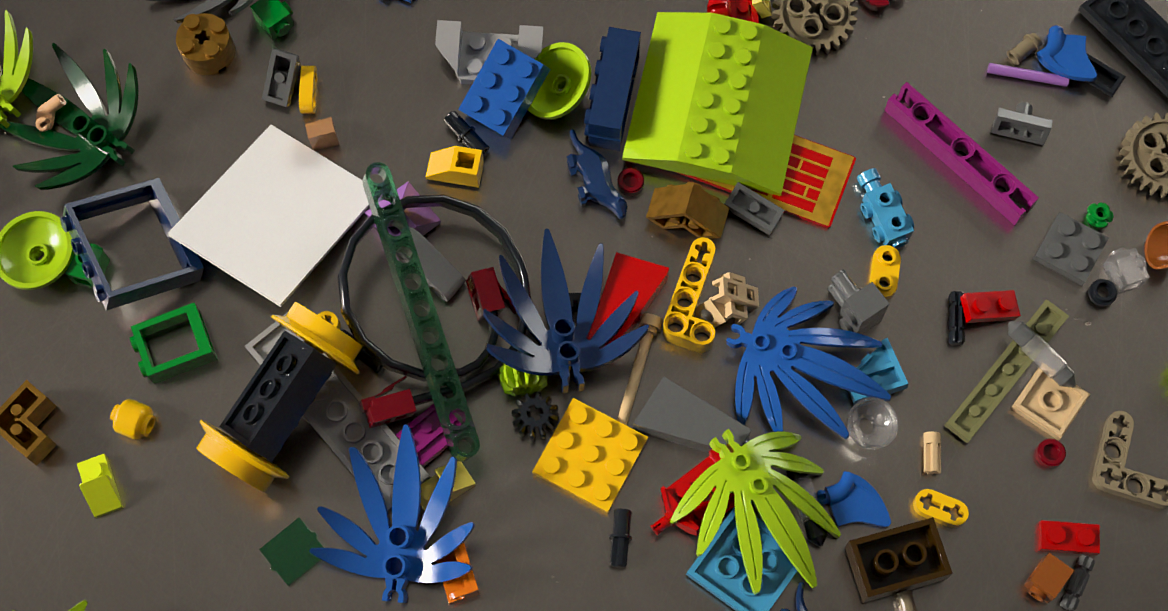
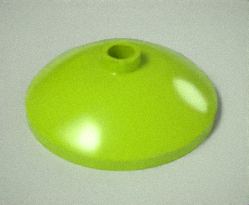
M559 42L543 48L542 52L535 59L551 69L528 109L530 113L542 119L560 118L574 110L585 97L591 81V65L587 55L573 44Z
M44 211L28 212L11 220L0 231V277L7 284L22 290H36L52 284L65 273L72 261L74 251L71 245L72 237L69 232L63 230L60 217ZM44 254V257L38 261L39 257Z

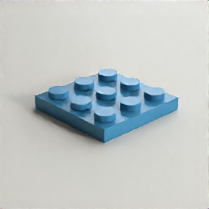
M734 507L719 527L710 545L695 560L686 575L735 611H770L797 570L777 544L765 523L756 517L761 536L763 569L761 590L758 594H753L740 550Z

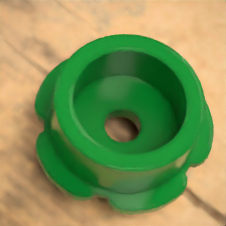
M1100 202L1089 205L1086 219L1090 226L1104 228L1113 221V212L1109 210L1110 207L1106 203Z

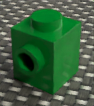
M258 0L250 6L255 20L272 40L286 35L294 26L291 18L293 11L285 1L281 3L279 0Z
M89 243L105 275L110 259L102 247ZM74 253L65 274L73 283L93 288L94 284L91 278L87 279L83 272L81 256Z

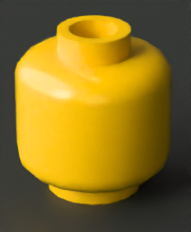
M126 399L120 405L116 404L110 415V419L113 420L114 431L134 440H139L143 436L147 437L153 430L156 422L152 408L133 399Z

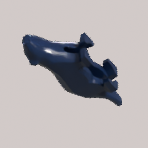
M570 130L572 143L579 155L570 154L566 156L567 166L571 176H574L577 170L583 175L585 186L577 187L581 207H584L588 200H592L610 209L619 219H625L628 209L627 202L612 184L609 163L599 152L582 144L578 140L575 130Z

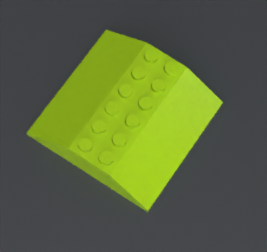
M657 12L622 160L734 186L739 182L751 190L781 196L813 47L764 24L716 13Z

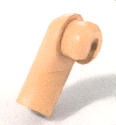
M56 94L37 109L35 125L39 131L45 132L50 130L54 125L56 111L66 105L65 99L60 94Z

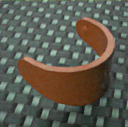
M1168 221L1155 225L1149 232L1145 242L1146 261L1150 267L1156 270H1168Z

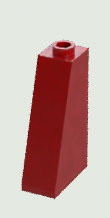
M616 252L587 340L593 337L600 326L635 291H638V299L631 314L618 333L606 345L633 331L641 320L642 314L648 310L666 284L669 276V267Z

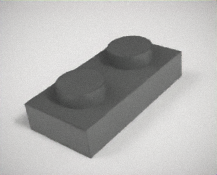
M739 182L724 203V205L729 207L731 213L768 235L771 234L785 211Z

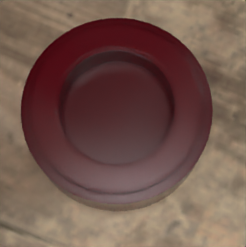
M627 168L621 171L617 179L619 191L623 195L630 197L640 194L644 188L643 174L635 168Z
M1045 439L1037 446L1035 457L1041 466L1049 469L1056 468L1065 460L1066 449L1056 439Z

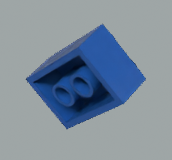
M497 39L458 110L497 133L512 139L551 69L502 40Z

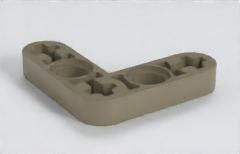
M1125 411L1113 412L1104 424L1092 475L1094 485L1097 489L1106 493L1160 509L1168 508V498L1163 501L1162 495L1154 492L1149 497L1146 496L1149 490L1159 492L1163 488L1166 489V494L1168 495L1167 480L1125 468L1134 421L1132 416ZM1121 419V424L1126 427L1120 430L1118 437H1112L1116 434L1117 425L1113 422ZM1108 444H1115L1119 447L1121 451L1119 458H1112L1107 454L1106 446ZM1107 471L1112 479L1119 480L1122 475L1124 478L1122 482L1112 480L1106 484L1105 478L1101 477V475ZM1130 479H1137L1142 483L1143 490L1141 493H1133L1129 489L1128 482Z

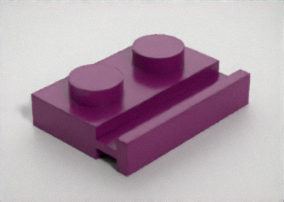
M440 399L408 424L414 437L419 463L422 467L426 466L467 432L466 428ZM402 430L396 434V437L399 440L401 438Z

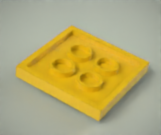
M573 398L532 473L608 514L647 443L648 436Z

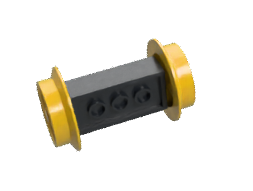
M297 302L293 304L286 316L272 315L271 318L304 341L284 330L219 426L224 431L205 420H200V424L206 434L196 449L231 474L262 492H266L274 478L289 479L290 477L273 464L272 461L281 451L284 443L298 426L300 419L314 402L316 395L337 366L334 361L325 355L352 372L359 374V370L353 361L363 346Z

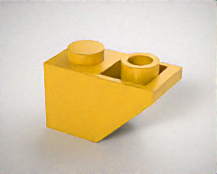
M452 146L431 152L425 177L429 180L479 188L484 166L482 150Z

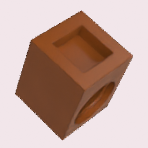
M1049 552L1041 559L1024 586L1029 589L1028 593L1040 602L1046 601L1049 603L1056 598L1074 570Z

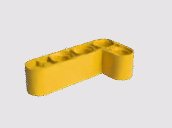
M704 237L697 238L690 247L664 318L662 332L663 337L669 343L699 353L709 351L713 346L715 338L713 325L705 320L694 317L713 265L716 249L714 243ZM701 251H705L706 253L704 254L702 263L700 264L697 262L698 254H700ZM695 274L699 276L700 280L698 282H691L686 277ZM680 299H687L692 304L689 307H682L677 302ZM676 323L681 325L683 329L680 332H672L668 326ZM702 332L707 334L709 339L707 341H699L695 338V335Z

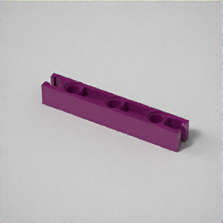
M908 82L901 87L899 95L894 93L888 99L885 111L1013 225H1016L1023 218L1022 216L1025 212L1028 213L1039 199L1036 194ZM903 99L910 109L900 103V101ZM915 116H923L926 120H918ZM960 150L966 156H959L955 151ZM996 186H1002L1006 192H1000ZM1010 198L1015 199L1017 202L1023 205L1025 209L1023 207L1020 209Z

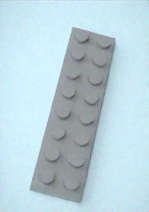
M275 321L246 344L245 348L261 366L284 330L301 341L304 340ZM335 367L330 378L320 389L314 402L308 407L303 417L353 476L349 448L355 447L358 449L374 473L381 488L387 511L390 513L392 511L394 474L400 440L386 424L369 428L365 413L362 414L359 405L361 399L364 398L340 370ZM419 464L422 484L431 477Z

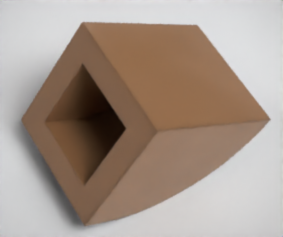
M332 117L305 124L308 139L314 151L339 145Z

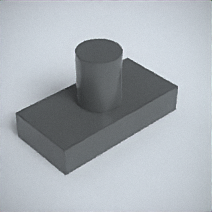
M1021 102L1016 106V112L1002 108L998 109L992 124L991 133L1044 145L1051 131L1053 120L1032 116V105L1027 102Z

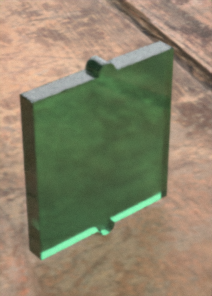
M297 518L259 550L271 564L270 569L276 571L284 582L290 586L321 561L320 558L311 554L309 550L311 548L324 547L316 539L317 534L311 532L304 522Z

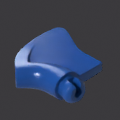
M1052 26L1047 35L1046 46L1036 53L1039 62L1046 69L1059 76L1078 81H1095L1097 73L1086 53V36L1066 35L1061 26Z
M844 471L838 483L816 492L818 503L822 506L829 505L837 527L849 523H865L878 527H888L891 524L889 513L880 495L866 480L856 474Z

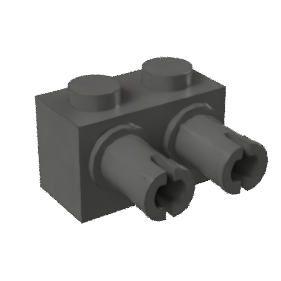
M844 269L831 278L832 284L827 290L841 306L838 323L842 330L863 334L882 321L889 302L873 282L864 288H858Z

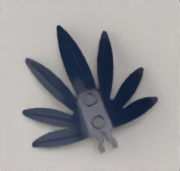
M548 228L544 230L542 245L541 291L549 330H546L535 305L504 256L499 255L501 273L512 304L528 331L541 345L538 346L524 334L488 310L483 309V316L491 327L507 343L520 351L516 352L487 344V351L507 366L533 375L550 376L559 374L562 378V393L568 392L570 373H572L573 382L578 385V391H583L585 383L580 372L598 369L616 361L635 347L647 334L649 325H644L606 345L618 333L631 314L639 294L638 291H635L607 318L593 337L587 340L597 313L601 294L604 264V246L602 243L597 247L584 282L578 307L576 327L572 320L571 303L565 274Z

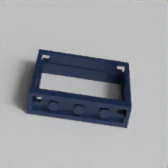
M160 178L64 204L63 217H60L62 228L65 232L70 233L73 251L76 255L81 256L83 272L87 279L91 278L94 284L93 292L98 302L102 301L106 311L201 280L204 267L198 255L168 236V232L180 221V218ZM149 201L182 269L112 291L79 221Z

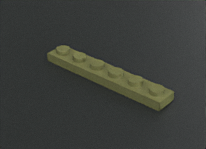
M1046 299L1026 324L1035 333V336L1023 347H1020L1014 340L948 420L945 427L968 443L1067 320L1069 315Z

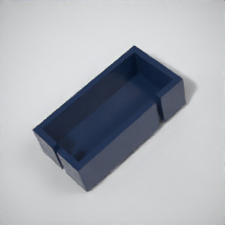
M609 27L607 36H602L600 43L601 56L600 60H597L595 67V84H592L590 90V108L586 109L584 124H586L584 135L589 136V146L614 151L621 150L635 81L632 80V77H636L640 58L641 32Z

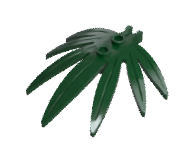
M52 43V48L68 79L93 116L90 117L77 105L62 96L66 101V105L56 111L54 121L77 135L76 138L53 130L42 132L35 126L8 122L10 124L8 128L0 123L1 129L28 142L57 150L80 151L76 154L13 165V168L18 171L32 173L66 170L35 185L39 190H49L69 186L86 179L98 171L110 157L121 166H124L126 162L121 159V155L116 150L119 148L123 152L128 151L131 154L135 152L123 140L134 122L139 96L137 72L135 66L131 63L128 66L122 100L121 84L111 54L106 49H103L109 110L107 116L104 104L97 90L84 71L57 44ZM29 78L22 89V92L38 108L56 94H59Z

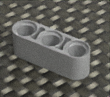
M409 227L391 247L393 253L438 297L446 302L465 283V278L412 227Z

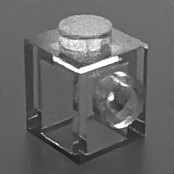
M1136 247L1129 250L1119 248L1109 254L1110 257L1103 264L1109 280L1114 283L1117 289V294L1141 287L1149 278L1146 270V261L1142 255H1139Z

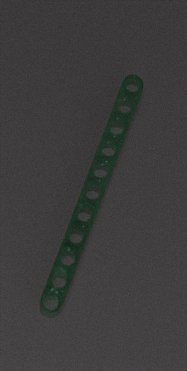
M374 162L366 169L362 181L363 188L452 457H456L458 461H467L479 451L480 441L391 171L384 163ZM378 174L383 178L384 182L375 183L371 180L370 175ZM386 200L391 203L392 208L385 210L380 207L378 201ZM387 227H397L401 235L392 236L388 233ZM400 252L405 253L409 257V262L402 263L398 261L396 254ZM404 280H415L418 284V289L411 290L407 288ZM416 305L423 306L427 311V315L424 317L416 315L413 307ZM422 333H432L435 336L436 342L433 344L426 343L422 338ZM431 360H441L445 367L444 370H435L431 365ZM440 387H450L453 391V397L445 398L442 396ZM449 414H459L462 418V425H453L449 420ZM459 440H466L470 443V453L460 451L458 448Z

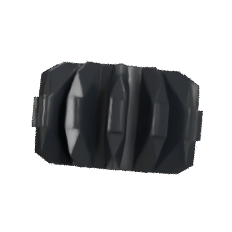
M541 392L536 393L535 399H531V395L526 393V402L518 399L516 406L519 409H514L511 412L512 416L517 418L512 422L513 427L520 428L519 435L522 437L530 432L529 436L532 441L535 440L538 433L542 439H546L545 430L554 433L555 427L553 424L560 421V417L555 414L559 410L558 405H550L552 402L550 396L542 401ZM536 412L537 415H540V419L535 421L531 417V413Z

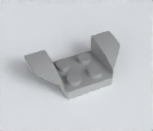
M437 20L435 46L455 70L461 84H473L497 39L536 59L542 52L544 27L520 25L519 35L465 32L462 29L461 21Z

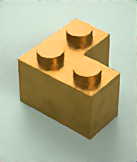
M687 182L683 185L670 184L667 187L654 189L646 218L662 229L685 228L698 238H721L729 207L720 202L718 197L704 191L700 184L694 182Z
M26 380L0 407V435L37 466L57 445L37 428L55 409L56 405Z

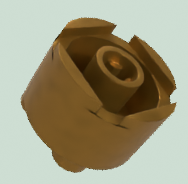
M208 13L189 14L184 18L176 33V45L187 66L193 72L200 75H214L219 73L218 70L226 66L227 68L234 59L235 45L224 20Z

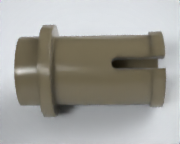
M1037 34L1024 35V40L1007 51V56L1012 63L1019 65L1031 53L1040 50L1042 41Z
M912 590L899 592L894 595L899 611H917Z

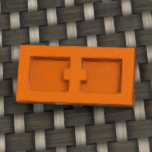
M464 542L455 551L436 561L437 564L443 562H462L471 565ZM473 570L457 579L443 582L449 604L480 595Z

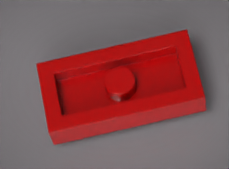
M1014 290L965 293L960 297L966 323L1016 320L1021 316Z
M1041 520L1039 522V551L1098 555L1100 554V525Z

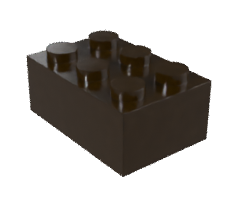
M934 517L853 539L845 546L863 603L944 581L953 574Z

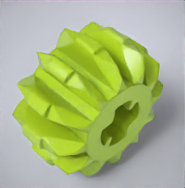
M506 364L500 367V383L506 394L524 396L526 393L540 392L547 386V376L521 372Z

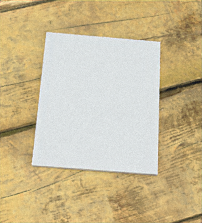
M270 125L168 232V236L281 307L380 195V191L288 134Z

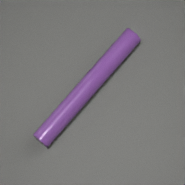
M989 63L987 70L989 74L1065 87L1069 83L1068 78L1057 74Z

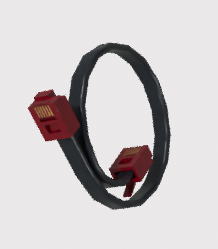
M444 194L406 196L373 212L349 240L338 274L341 314L354 339L363 346L362 349L387 370L404 375L401 379L384 388L381 393L361 399L359 402L362 414L365 413L369 428L412 417L417 411L415 406L466 392L497 376L500 373V367L504 365V363L498 361L494 367L464 382L412 396L410 389L383 396L391 392L394 386L407 377L423 382L461 379L479 370L491 355L487 351V344L496 346L499 334L488 323L489 335L485 349L475 361L461 368L426 371L393 360L365 336L350 307L347 274L356 246L377 222L406 208L438 206L473 217L497 237L514 267L517 278L531 298L529 276L524 260L507 229L477 205ZM494 267L470 273L465 281L478 321L485 319L483 309L498 317L505 308L504 302L508 304L514 315L517 314L510 297L497 280ZM520 319L517 330L525 335L527 328ZM510 346V347H509L510 350H513V351H516V352L518 351V350H517L516 348H514L513 346Z

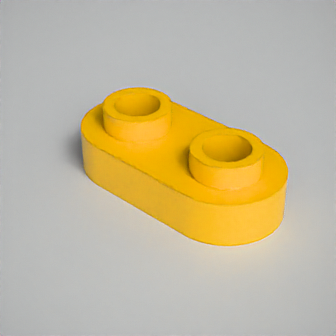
M890 245L880 246L874 252L869 284L873 282L886 300L893 297L897 290L901 263L899 251ZM889 255L892 260L885 261L882 256ZM884 280L889 286L882 287L879 281Z

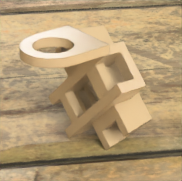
M731 272L720 275L719 279L712 281L713 286L719 288V294L701 303L695 310V317L705 320L702 316V310H708L713 315L714 320L709 323L714 328L731 317H735V324L740 325L748 319L747 311L752 312L759 307L758 288L746 284L745 277Z

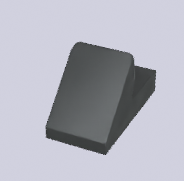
M272 48L262 100L285 107L290 106L295 80L300 78L301 63L299 55Z

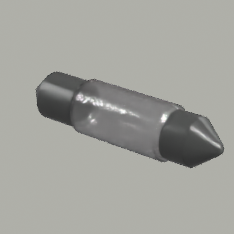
M1010 321L1008 323V335L1049 378H1052L1059 386L1070 388L1076 386L1074 371L1038 334H1035L1023 321Z

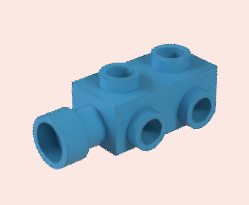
M876 168L864 171L857 176L861 188L866 190L862 199L861 210L866 219L871 217L875 227L872 228L874 238L878 243L883 242L884 245H893L896 249L903 247L909 243L908 239L914 232V222L912 217L906 214L902 207L903 201L900 193L897 190L894 191L891 183L884 186L881 185V177ZM884 197L887 203H883L880 199ZM895 220L898 227L893 226L891 221Z

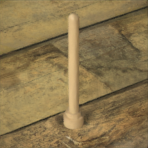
M643 313L640 320V327L649 325L647 334L640 340L617 421L625 425L629 421L653 336H656L657 332L661 331L664 321L661 317L654 314Z

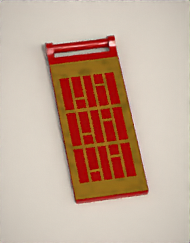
M794 135L781 196L756 190L752 191L784 209L786 214L829 229L852 172L856 157ZM679 173L730 193L735 187L734 185Z

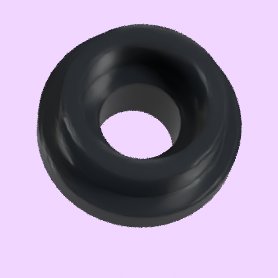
M1098 279L1091 284L1088 294L1094 304L1105 307L1111 305L1116 300L1117 289L1113 282L1106 279ZM1098 290H1103L1106 293V297H1101L1098 294Z

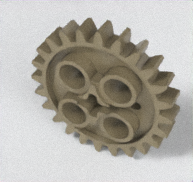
M856 0L773 1L772 8L776 10L772 12L771 18L778 19L774 22V28H782L779 32L813 47L815 55H818L820 48H823L825 53L828 54L830 45L838 49L840 41L846 43L848 39L847 34L853 33L854 27L851 25H855L858 18L852 15L857 13L858 7L852 6ZM790 6H800L802 12H793ZM835 13L839 19L831 20L827 17V14ZM812 26L817 30V33L810 34L805 30V27Z
M1155 113L1152 120L1146 115L1141 122L1137 120L1132 128H1129L1125 134L1127 137H1124L1121 142L1124 147H1122L1119 154L1125 157L1120 164L1129 165L1124 174L1134 175L1131 183L1141 182L1139 190L1142 191L1149 187L1151 196L1158 190L1160 191L1161 198H1164L1168 193V113H1166L1163 119H1161L1158 113ZM1144 142H1149L1153 148L1148 147ZM1150 166L1156 167L1160 173L1153 171Z

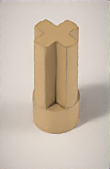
M925 432L923 433L924 473L930 475L940 474L941 433Z

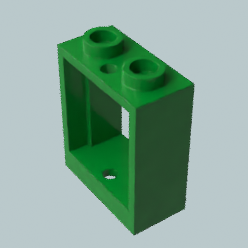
M195 302L130 326L134 335L130 337L131 345L135 353H140L142 361L138 362L140 371L144 378L149 377L154 384L218 360L203 316ZM189 320L199 350L154 367L144 336Z

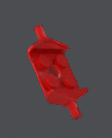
M711 449L709 456L668 488L664 486L660 488L666 513H664L662 518L650 525L657 536L670 525L673 527L677 526L689 534L699 535L709 501L702 502L691 513L674 524H671L670 520L690 486L703 472L721 460L719 453ZM733 493L729 494L725 514L735 507Z

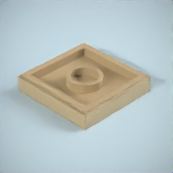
M1042 362L1010 409L1059 441L1090 396V393L1078 385L1074 388L1059 386L1052 379L1056 371Z

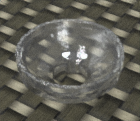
M868 397L858 401L850 409L847 416V429L851 438L859 446L866 449H880L886 447L895 439L898 432V418L889 403L880 398ZM863 418H867L872 422L873 431L871 434H865L861 430L860 421Z

